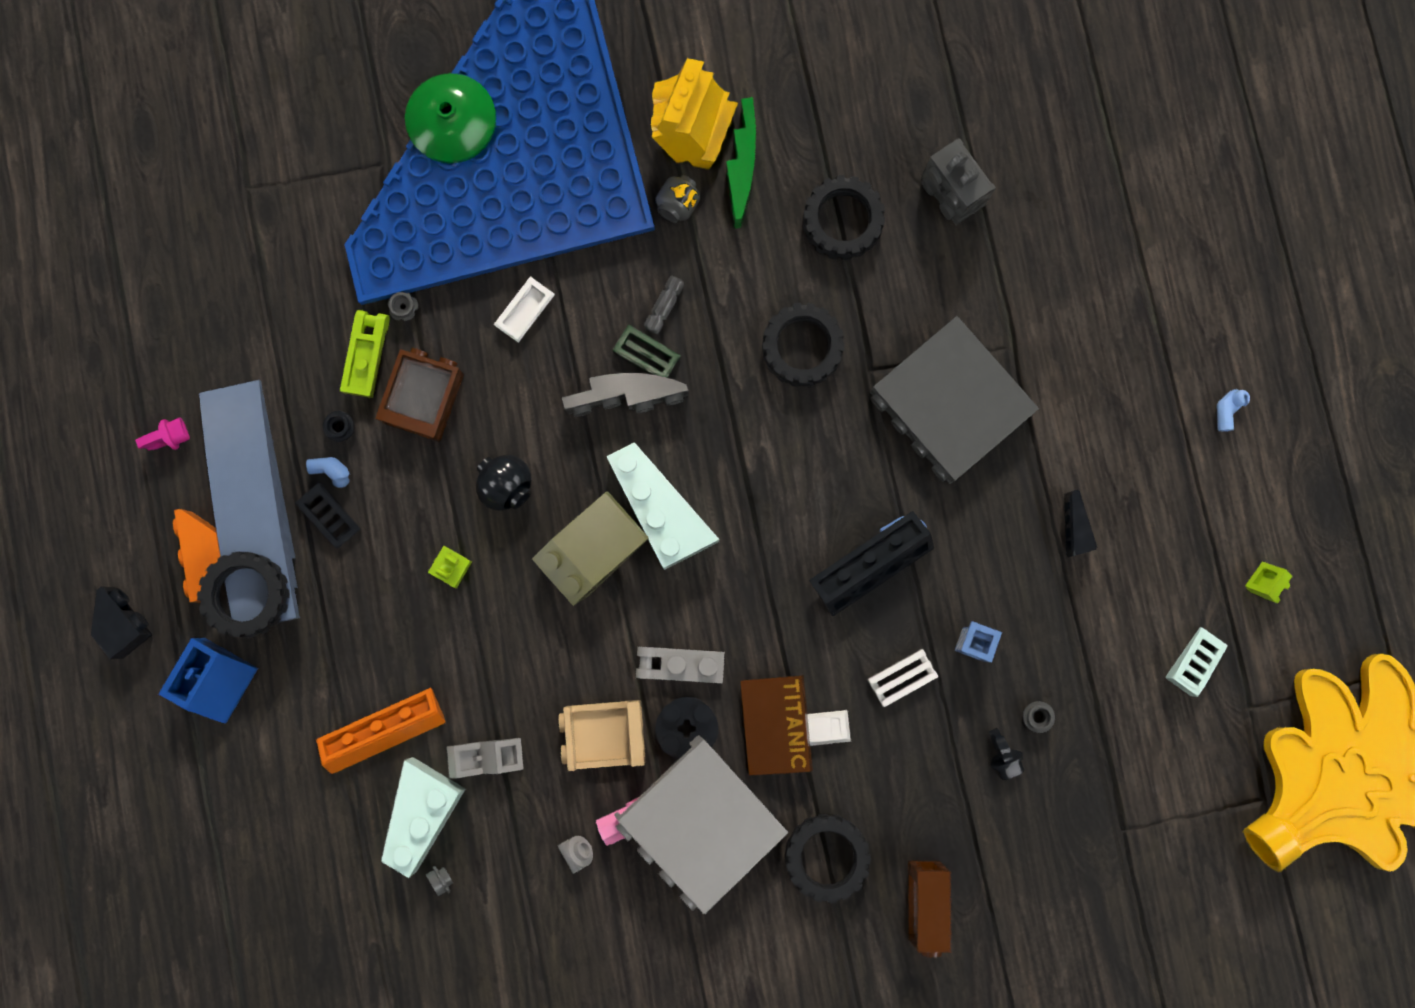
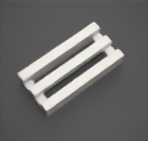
M920 649L867 680L882 707H885L934 680L938 675L932 668V664L927 659L924 650ZM918 659L922 662L919 666L885 685L878 686V681ZM924 670L927 671L928 674L885 698L884 692Z

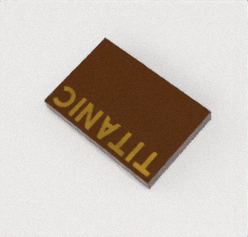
M804 675L741 680L749 775L813 771Z

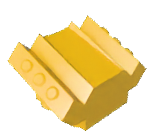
M687 58L678 75L667 80L655 82L652 92L654 107L651 118L652 138L676 163L688 161L694 167L709 170L721 151L722 142L727 136L726 132L732 123V117L738 103L727 100L730 92L721 89L713 78L714 73L701 70L704 64L703 61Z

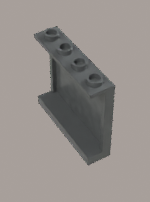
M958 316L887 374L870 391L873 396L871 401L881 412L886 411L892 417L891 424L901 435L906 433L913 441L911 444L913 450L921 458L926 457L933 464L931 468L933 473L942 482L947 480L949 484L956 481L1039 409Z

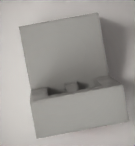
M521 738L447 746L449 778H462L479 774H500L523 770Z

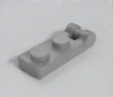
M637 647V656H640L639 668H636L635 678L723 683L725 652ZM652 657H662L661 670L652 669Z

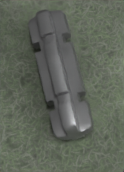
M669 277L665 284L666 290H662L651 310L652 315H649L644 323L645 328L652 333L658 334L663 326L662 321L667 319L677 300L676 295H680L684 288V282L677 277Z

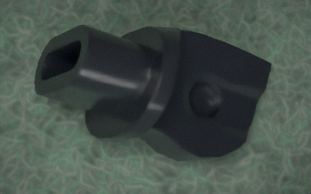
M997 728L989 731L997 755L991 761V767L994 770H998L1001 780H1008L1022 774L1025 771L1021 762L1023 760V753L1011 750L1006 739Z

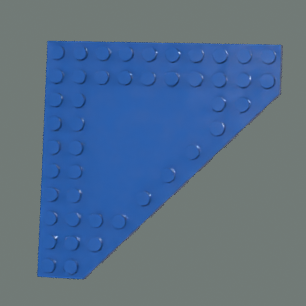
M595 0L496 1L494 4L495 9L488 20H484L472 40L473 44L465 56L461 57L452 72L476 80L487 90L496 110L497 120L494 135L482 152L467 161L459 163L434 161L423 155L414 146L411 139L409 140L405 153L400 161L394 164L384 180V186L377 198H373L361 217L362 222L353 235L349 236L344 244L357 299L361 305L391 298L392 295L398 292L411 293L655 230ZM445 107L442 113L448 114L452 108Z

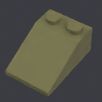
M607 491L552 538L532 560L574 606L595 591L649 537Z

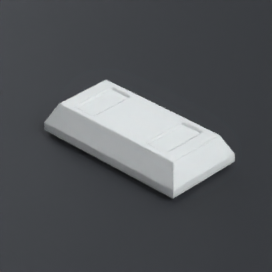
M529 277L494 323V326L519 343L555 294L532 277Z
M847 710L807 714L810 746L851 742Z

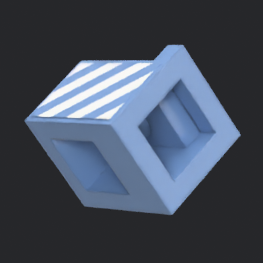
M971 621L969 627H963L955 651L983 662L992 663L1002 632Z

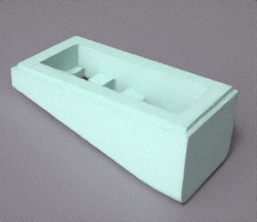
M1200 627L1165 678L1188 695L1198 697L1228 645ZM1203 639L1215 647L1213 652L1200 644ZM1196 650L1208 657V660L1205 662L1196 656ZM1191 660L1202 667L1199 672L1189 665ZM1185 670L1195 677L1193 681L1183 675Z

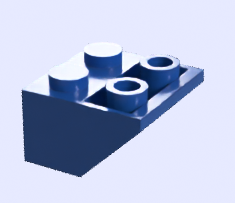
M191 638L160 690L159 695L187 711L225 724L231 717L258 668L206 638Z

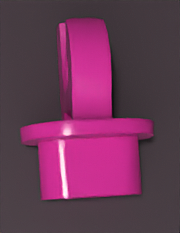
M179 417L170 422L166 419L161 420L158 425L159 430L144 435L135 441L139 449L155 450L168 445L173 450H177L179 444L189 440L190 436L184 421Z

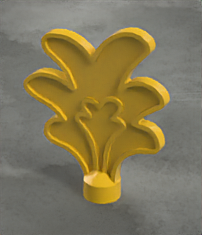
M1373 654L1362 662L1360 668L1362 689L1360 707H1358L1349 688L1335 675L1320 669H1304L1296 674L1294 688L1303 717L1304 731L1295 727H1278L1265 735L1264 750L1275 776V796L1267 813L1243 830L1244 836L1252 850L1271 869L1281 872L1297 860L1305 851L1326 842H1339L1351 847L1373 867L1380 870L1394 871L1405 861L1407 841L1399 827L1403 824L1415 829V684L1403 665L1391 655Z

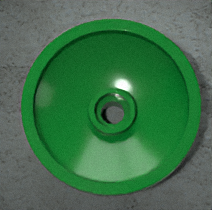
M441 74L426 80L413 92L406 106L405 126L409 138L423 155L437 162L459 163L475 157L489 144L496 128V110L491 96L479 82L461 74ZM445 107L452 108L448 114L442 113Z

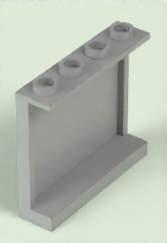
M698 735L689 743L692 747L622 814L617 811L614 815L619 822L616 828L627 841L634 838L641 846L637 849L640 855L649 864L655 861L662 868L658 873L671 888L676 884L683 891L680 898L692 911L698 907L705 915L789 832L711 746Z

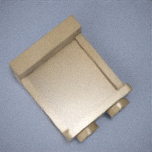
M641 700L564 707V713L559 714L560 733L565 732L566 745H561L562 764L568 765V771L622 765H645Z

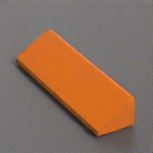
M432 688L316 739L322 766L331 774L336 773L444 724L445 718Z

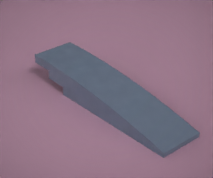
M256 380L199 393L208 475L220 556H229L232 552H251L265 556L279 565L281 573L288 580L286 588L290 590V598L286 599L288 608L285 613L281 614L280 622L298 619L300 616L294 590L298 587L292 559H295V553L261 381ZM243 568L234 571L226 578L225 585L231 618L242 622L252 620L258 616L266 606L268 598L267 582L263 576L254 569Z

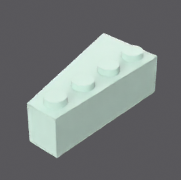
M635 443L606 456L643 530L649 537V541L664 570L719 542V538Z

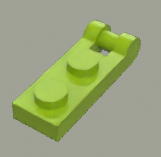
M356 311L340 392L373 398L385 334L389 327V315L378 313L377 316L369 315L368 311ZM366 327L374 328L373 335L364 334Z

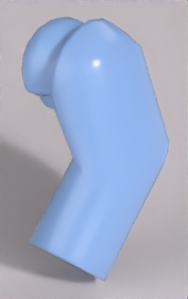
M1237 389L1229 391L1218 402L1216 409L1219 432L1234 430L1233 414L1249 403L1250 395L1247 391Z

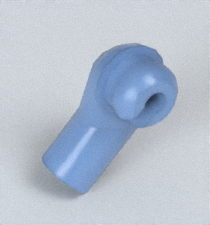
M328 457L307 460L306 467L309 475L325 473L332 479V484L337 488H342L349 484L348 468L337 458Z

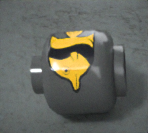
M685 175L669 177L655 198L658 213L673 223L687 220L701 199L700 193L696 189V182Z

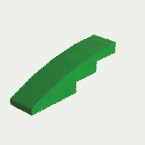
M753 97L741 99L740 111L743 128L735 129L733 134L736 159L726 161V175L735 229L741 228L750 199L755 166L756 122Z

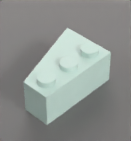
M414 757L404 760L381 862L408 878L416 873L466 789Z

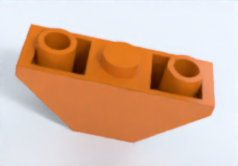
M177 509L174 510L176 519L173 520V530L176 536L179 537L181 549L178 550V559L180 565L184 567L186 577L183 581L184 593L190 602L201 603L197 600V591L200 592L201 585H199L200 579L207 574V567L211 563L216 564L218 562L217 559L221 557L216 527L195 513Z

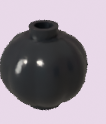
M513 455L498 456L494 459L487 457L478 465L477 471L479 475L476 480V492L479 500L487 508L498 511L510 508L518 509L530 497L531 472L528 465L519 457Z

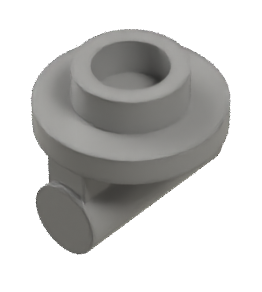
M574 836L558 845L573 874L592 862V847L584 837Z

